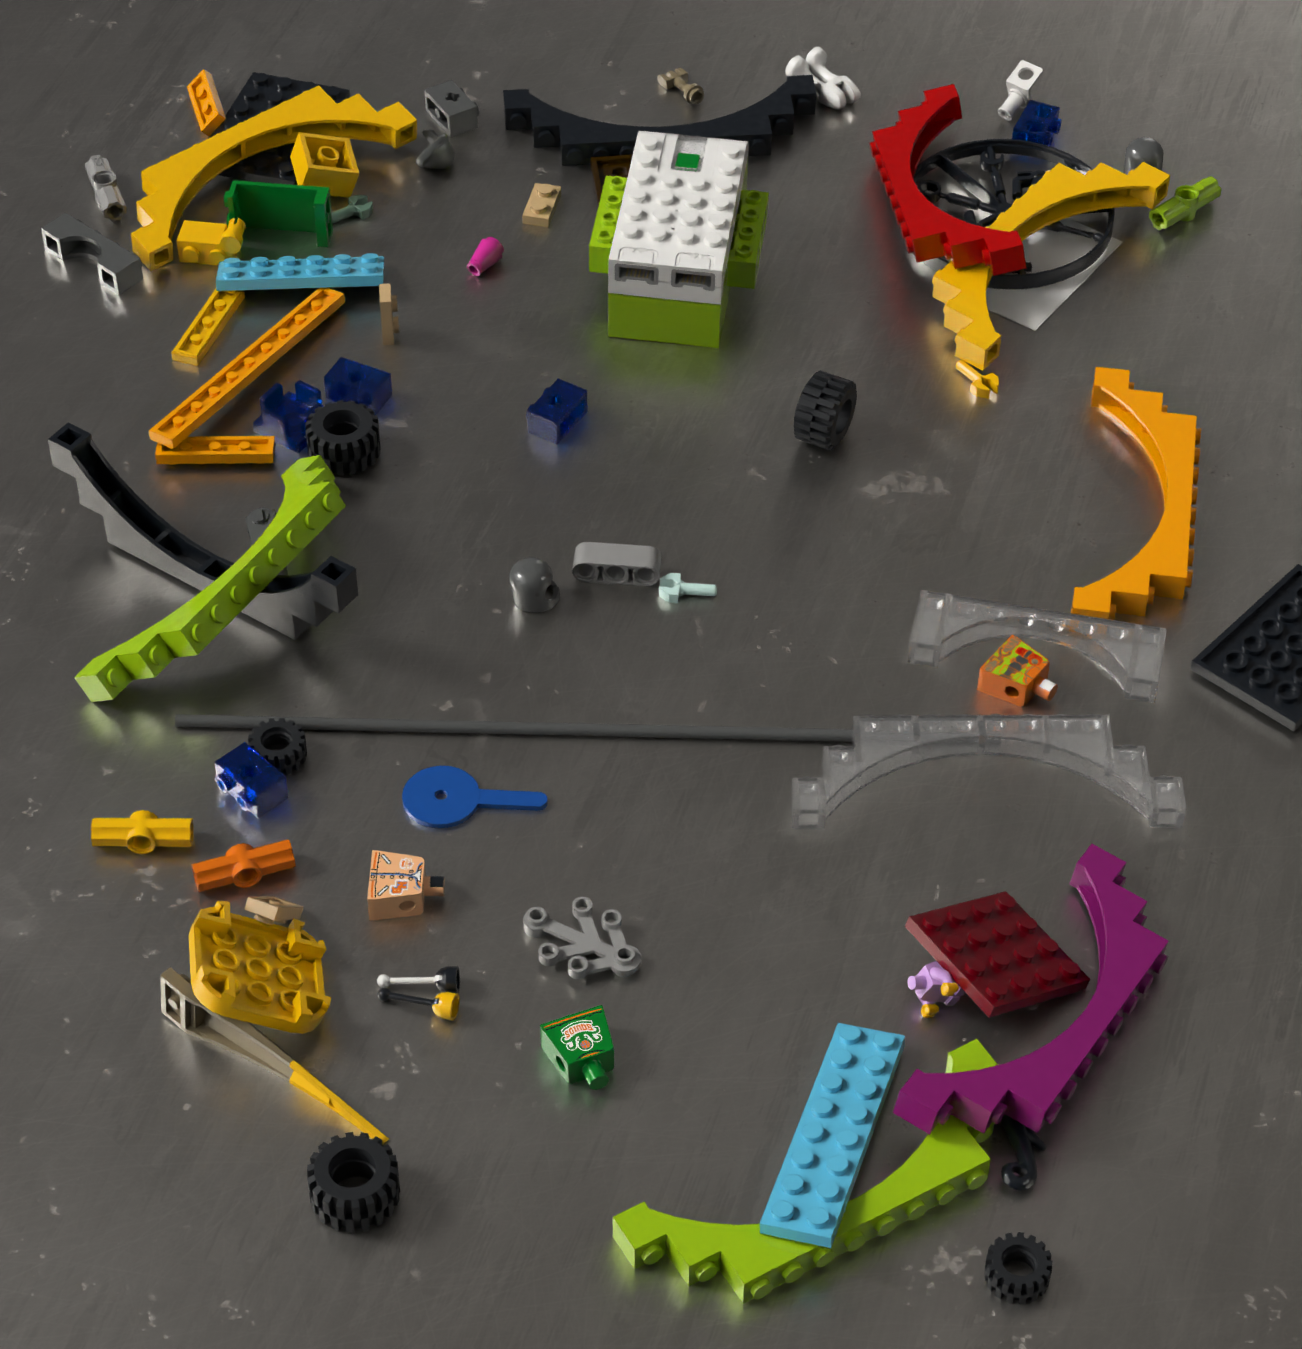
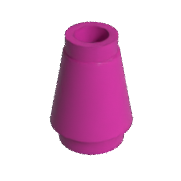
M493 237L482 239L467 264L468 271L474 276H480L481 273L502 259L503 245Z

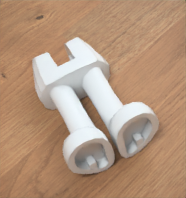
M814 47L808 53L806 60L798 55L789 61L786 67L787 76L813 75L816 92L820 94V103L839 110L846 103L852 104L861 98L860 90L847 76H837L825 67L827 54L821 47Z

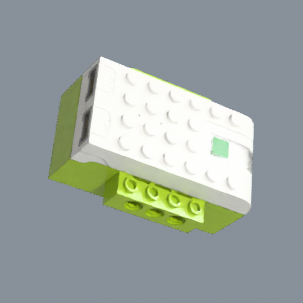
M638 131L628 177H605L589 244V272L608 274V337L719 348L730 287L755 289L768 219L769 192L747 190L748 141Z

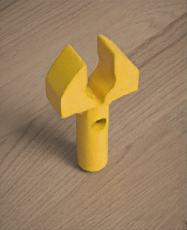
M959 360L956 363V369L972 381L970 392L973 395L989 399V388L998 394L999 378L996 374L992 372L988 375H981L963 360Z

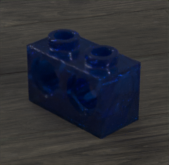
M1030 100L1013 128L1012 139L1051 146L1054 134L1059 133L1062 119L1059 118L1060 107Z

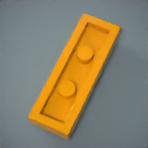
M203 69L187 86L201 132L210 136L226 120L212 74Z

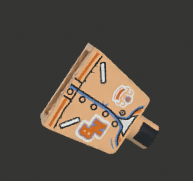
M372 850L367 897L369 921L421 915L424 912L425 896H444L445 877L426 876L425 859L422 857Z

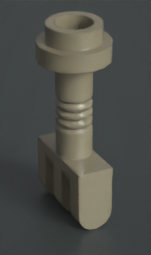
M681 67L675 69V72L671 70L666 72V75L660 74L657 76L659 84L666 90L673 87L680 89L684 93L685 101L689 104H699L704 99L703 88L696 83L691 85L687 83L689 82L688 72Z

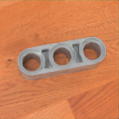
M583 542L576 546L572 574L577 580L588 583L652 586L660 578L662 554L657 548L652 546Z

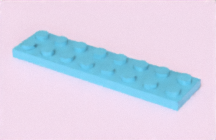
M842 1023L837 1024L759 1223L761 1234L828 1248L832 1247L904 1050L905 1035Z

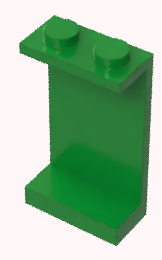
M233 180L230 190L225 191L224 206L229 209L227 226L230 219L235 218L234 224H236L237 219L240 218L248 228L314 232L317 236V247L329 246L333 233L329 187Z

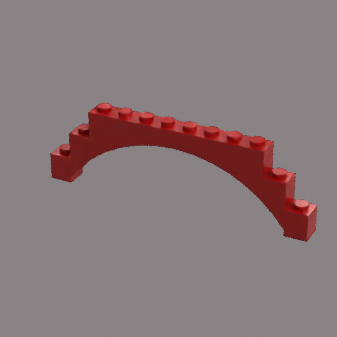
M954 84L923 91L925 101L921 102L920 106L898 111L899 121L895 122V126L872 131L874 141L869 142L872 157L875 159L877 171H879L882 184L885 186L886 195L890 199L892 211L895 212L897 224L900 225L907 251L914 254L917 263L945 256L946 260L951 259L955 269L984 263L985 267L990 266L993 276L1026 268L1024 247L1017 230L1007 232L989 229L955 218L928 201L914 182L917 165L931 142L954 121L963 119L960 98Z

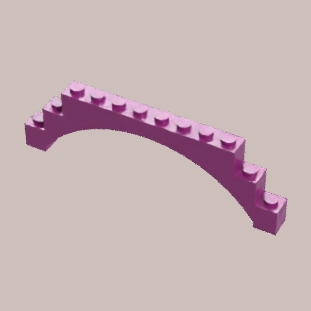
M1091 844L1078 860L1069 885L1077 888L1088 909L1095 929L1098 946L1099 972L1096 991L1083 1013L1068 1029L1050 1043L1013 1061L980 1070L956 1073H924L916 1069L899 1091L893 1110L895 1115L929 1135L938 1123L944 1125L950 1115L983 1134L992 1122L998 1125L1005 1114L1037 1133L1046 1121L1050 1124L1053 1123L1062 1106L1059 1104L1062 1099L1068 1101L1071 1098L1078 1084L1075 1082L1078 1077L1081 1079L1086 1077L1093 1064L1091 1058L1093 1056L1098 1058L1101 1056L1109 1041L1106 1037L1109 1034L1112 1036L1116 1035L1124 1021L1122 1015L1124 1013L1127 1015L1132 1013L1139 1000L1137 994L1139 992L1142 994L1147 992L1154 978L1152 976L1153 972L1159 974L1168 960V956L1164 952L1169 941L1143 927L1147 916L1143 915L1147 901L1123 888L1126 877L1122 876L1127 862Z

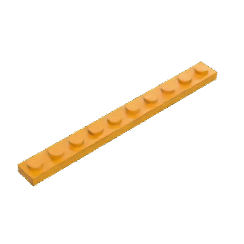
M318 288L153 426L149 430L150 440L174 449L345 303L344 293L330 288Z

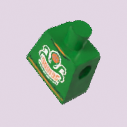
M602 1005L540 1025L541 1047L567 1083L573 1084L586 1079L592 1090L601 1089L608 1084L609 1078L606 1072L614 1069V1047Z

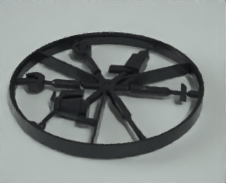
M987 139L955 145L928 157L917 166L914 182L916 183L935 168H941L978 199L956 193H942L941 185L932 180L920 182L918 184L920 192L931 203H936L940 198H943L951 204L973 210H978L979 208L982 211L993 213L977 223L973 210L965 212L964 219L966 222L986 227L991 225L1001 212H1005L1012 206V204L1007 203L1002 176L998 172L1004 165L1003 154L1024 155L1055 164L1061 163L1083 175H1086L1089 170L1093 169L1071 154L1044 144L1016 139ZM996 154H1001L1000 158L996 159ZM981 155L980 167L984 171L992 172L991 180L995 195L952 161ZM1045 171L1017 172V177L1012 180V199L1021 198L1023 196V188L1036 184L1043 177ZM1115 208L1081 213L1107 212L1108 225L1104 234H1094L1064 226L1060 221L1044 227L1055 232L1066 231L1091 239L1093 237L1098 244L1086 255L1064 266L1026 274V272H1032L1031 262H1026L1025 269L1011 272L1018 274L992 275L988 288H1037L1064 281L1084 271L1103 254L1110 242L1113 232ZM941 257L922 261L936 271L942 270L949 263V261Z

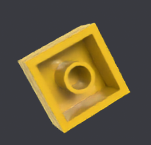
M299 132L290 155L297 184L329 187L330 196L351 197L359 176V170L350 139Z

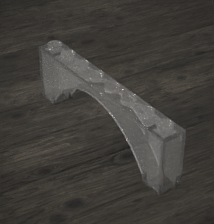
M921 590L909 641L907 663L938 668L939 662L965 647L992 639L1009 638L1013 634L1018 638L1024 637L1054 642L1082 653L1105 669L1116 680L1125 692L1124 698L1155 703L1167 629Z

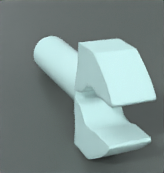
M669 573L660 578L659 596L669 603H678L679 597L683 595L714 597L717 594V586L715 584L685 583L681 580V573Z

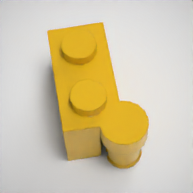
M232 218L227 226V224L184 220L176 240L179 262L219 265V261H224L227 258H236L243 244L242 235L246 228L245 222L238 218L237 223L234 224L235 218Z

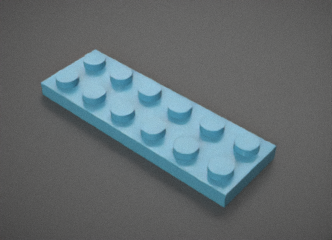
M367 253L361 257L339 254L334 256V258L311 255L306 259L283 256L279 260L255 257L248 261H240L239 258H227L224 261H219L216 291L379 286V284H384V256H378L374 253Z

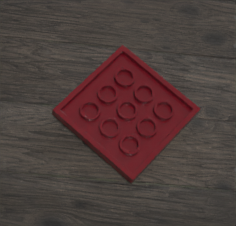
M1006 891L909 916L905 924L906 929L944 970L950 972L954 981L989 1018L1085 990L1091 980L1080 969L1078 964L1048 936L1037 922Z

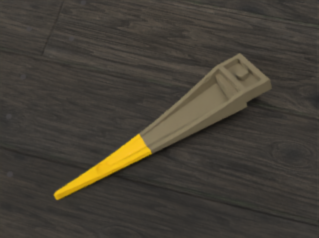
M171 967L160 975L161 1012L185 1033L238 1055L282 1078L338 1113L364 1133H368L372 1139L376 1136L382 1139L383 1144L389 1139L249 1022L224 1017L202 1005L193 993L191 979L188 976L178 974Z

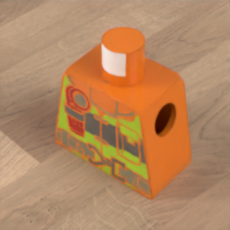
M1012 634L980 667L977 690L1021 707L1026 706L1035 695L1047 701L1052 700L1057 692L1058 685L1048 680L1050 666L1048 659Z

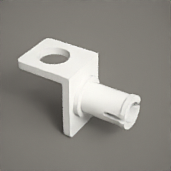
M1024 60L1019 62L1006 80L1008 98L998 109V114L1001 118L1011 121L1020 107L1029 111L1032 110L1030 90L1043 73L1041 67ZM1023 70H1031L1034 73L1028 80L1019 78V73Z

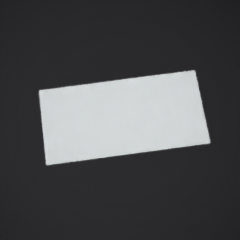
M1069 218L1060 220L1064 226L1094 234H1104ZM1042 228L1022 241L1025 261L1032 264V272H1026V274L1052 270L1069 264L1086 255L1098 242L1093 237L1091 239L1066 231L1055 232ZM1111 237L1103 254L1091 266L1064 281L1028 289L987 288V308L996 314L1036 331L1123 242ZM1008 272V273H1004V274H1010V275H1011V274H1018V273Z

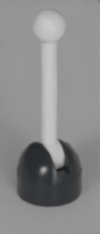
M447 966L441 968L434 977L390 978L388 975L383 974L378 977L377 984L381 988H386L390 984H435L441 992L458 994L460 991V970L458 966Z

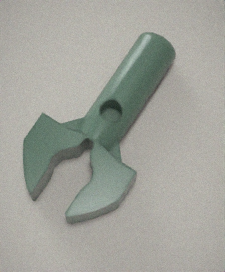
M366 195L349 197L347 207L332 212V224L353 215L358 216L361 220L369 218L373 213V201L368 203V196Z

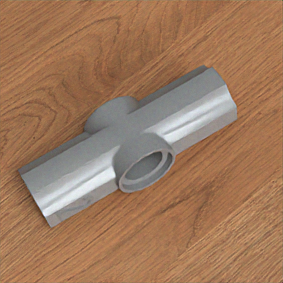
M100 155L91 156L90 160L85 163V169L94 190L95 201L100 205L104 218H108L112 222L121 220L122 216L127 213V209L117 185L116 174L111 170L106 158Z

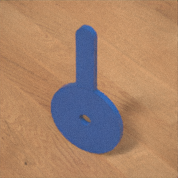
M433 766L417 772L407 781L402 792L403 807L408 816L418 824L430 828L457 826L473 816L477 808L540 811L545 809L548 804L547 796L542 792L479 789L476 780L469 773L452 766ZM439 794H444L447 796L445 799L441 800L436 798V796Z

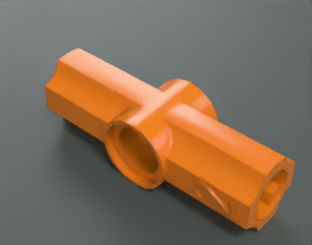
M287 839L256 848L246 843L237 844L228 849L225 856L194 863L191 866L197 890L201 892L232 883L241 888L251 887L257 884L263 875L294 868L296 863L290 840Z

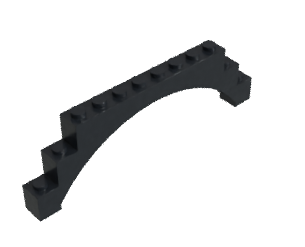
M813 75L787 76V81L775 92L745 109L708 121L662 127L628 126L599 122L553 107L530 94L529 89L503 90L505 129H532L534 148L560 147L562 166L591 164V158L633 154L638 131L679 134L680 139L707 142L708 138L748 141V156L771 155L772 136L793 135L795 115H815L816 89Z
M68 422L48 439L52 465L76 478L80 504L103 516L107 541L110 544L200 591L213 583L234 564L198 545L152 510L114 470L93 442L89 432ZM330 556L315 571L298 575H277L241 612L296 640L311 625L317 627L333 611L340 613L358 596L356 568Z

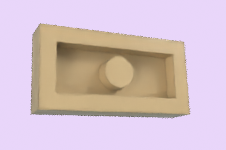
M535 183L522 215V223L549 228L561 197V186Z
M391 283L379 284L383 345H394V333H399L398 316L393 317V312H398L397 295H391Z
M275 896L248 897L244 910L255 913L254 919L273 925L274 922L286 924L287 920H292L293 918L299 920L304 907Z

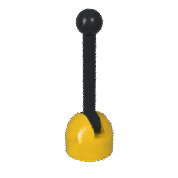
M381 988L377 993L381 1001L393 999L432 1006L434 1014L445 1020L454 1021L459 1011L460 997L457 993L441 992L433 1000L393 993L388 988Z

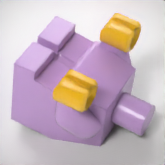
M937 961L925 965L916 976L908 978V987L911 990H915L923 1005L921 1014L924 1018H933L939 1011L938 1005L935 1004L936 1002H944L946 1006H954L961 996L966 993L954 981L950 972L944 970Z

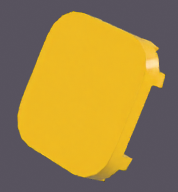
M218 900L214 907L200 909L190 928L189 955L193 993L202 1005L224 1017L290 1033L304 1034L311 1032L320 1024L331 1002V997L325 996L321 960L327 950L324 940L317 942L313 936L302 929L305 923L293 918L288 927L266 924L253 918L230 913V902Z

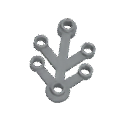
M578 897L572 903V913L579 920L583 933L550 919L549 914L541 907H532L524 914L523 928L528 936L539 938L549 933L571 943V945L557 947L553 943H544L538 949L539 962L545 966H552L558 961L569 959L568 974L573 979H582L588 974L612 970L621 977H628L633 975L641 965L639 950L634 946L626 944L621 930L622 916L617 910H606L601 916L602 928L609 932L612 946L600 941L592 918V901L587 897ZM579 907H586L587 909L580 910V909H578V908H579ZM611 919L616 920V922L613 923L607 921ZM552 953L553 955L545 956L544 954ZM596 954L602 958L587 961L582 956ZM575 966H581V967H583V968H581V969H574L573 967H575Z

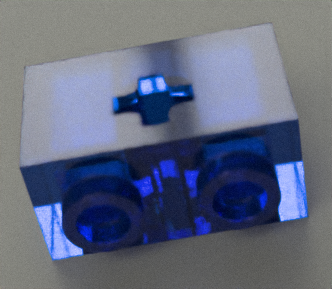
M340 357L324 376L326 399L334 402L340 400L348 402L350 400L355 401L356 404L362 403L366 405V409L371 408L374 411V415L380 411L392 396L391 373Z
M558 378L527 409L528 433L558 445L588 412L587 390Z
M246 742L214 762L216 769L215 782L220 790L231 794L243 810H249L257 818H260L288 799L286 777Z

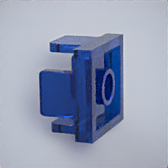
M298 380L295 383L296 394L288 391L284 395L283 386L276 383L260 397L261 415L252 423L253 431L262 436H275L276 443L299 454L307 447L305 425L306 421H308V416L311 413H315L316 408L324 407L322 405L321 391Z

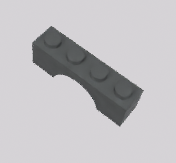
M64 213L41 228L44 249L63 261L78 257L96 260L100 284L114 293L120 295L143 280L142 262L138 255L131 253L117 242H113L103 236L99 231L93 230L79 219Z

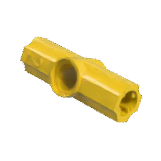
M140 810L132 813L130 818H94L91 823L92 846H127L130 851L137 854H148L155 847L193 846V818H158L153 812Z

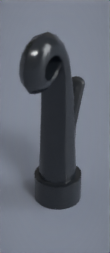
M1005 1114L1000 1122L1014 1149L1018 1162L1006 1163L1001 1169V1176L1009 1188L1022 1191L1029 1189L1035 1184L1037 1179V1164L1032 1145L1042 1152L1047 1147L1032 1129ZM1013 1173H1017L1022 1177H1017Z

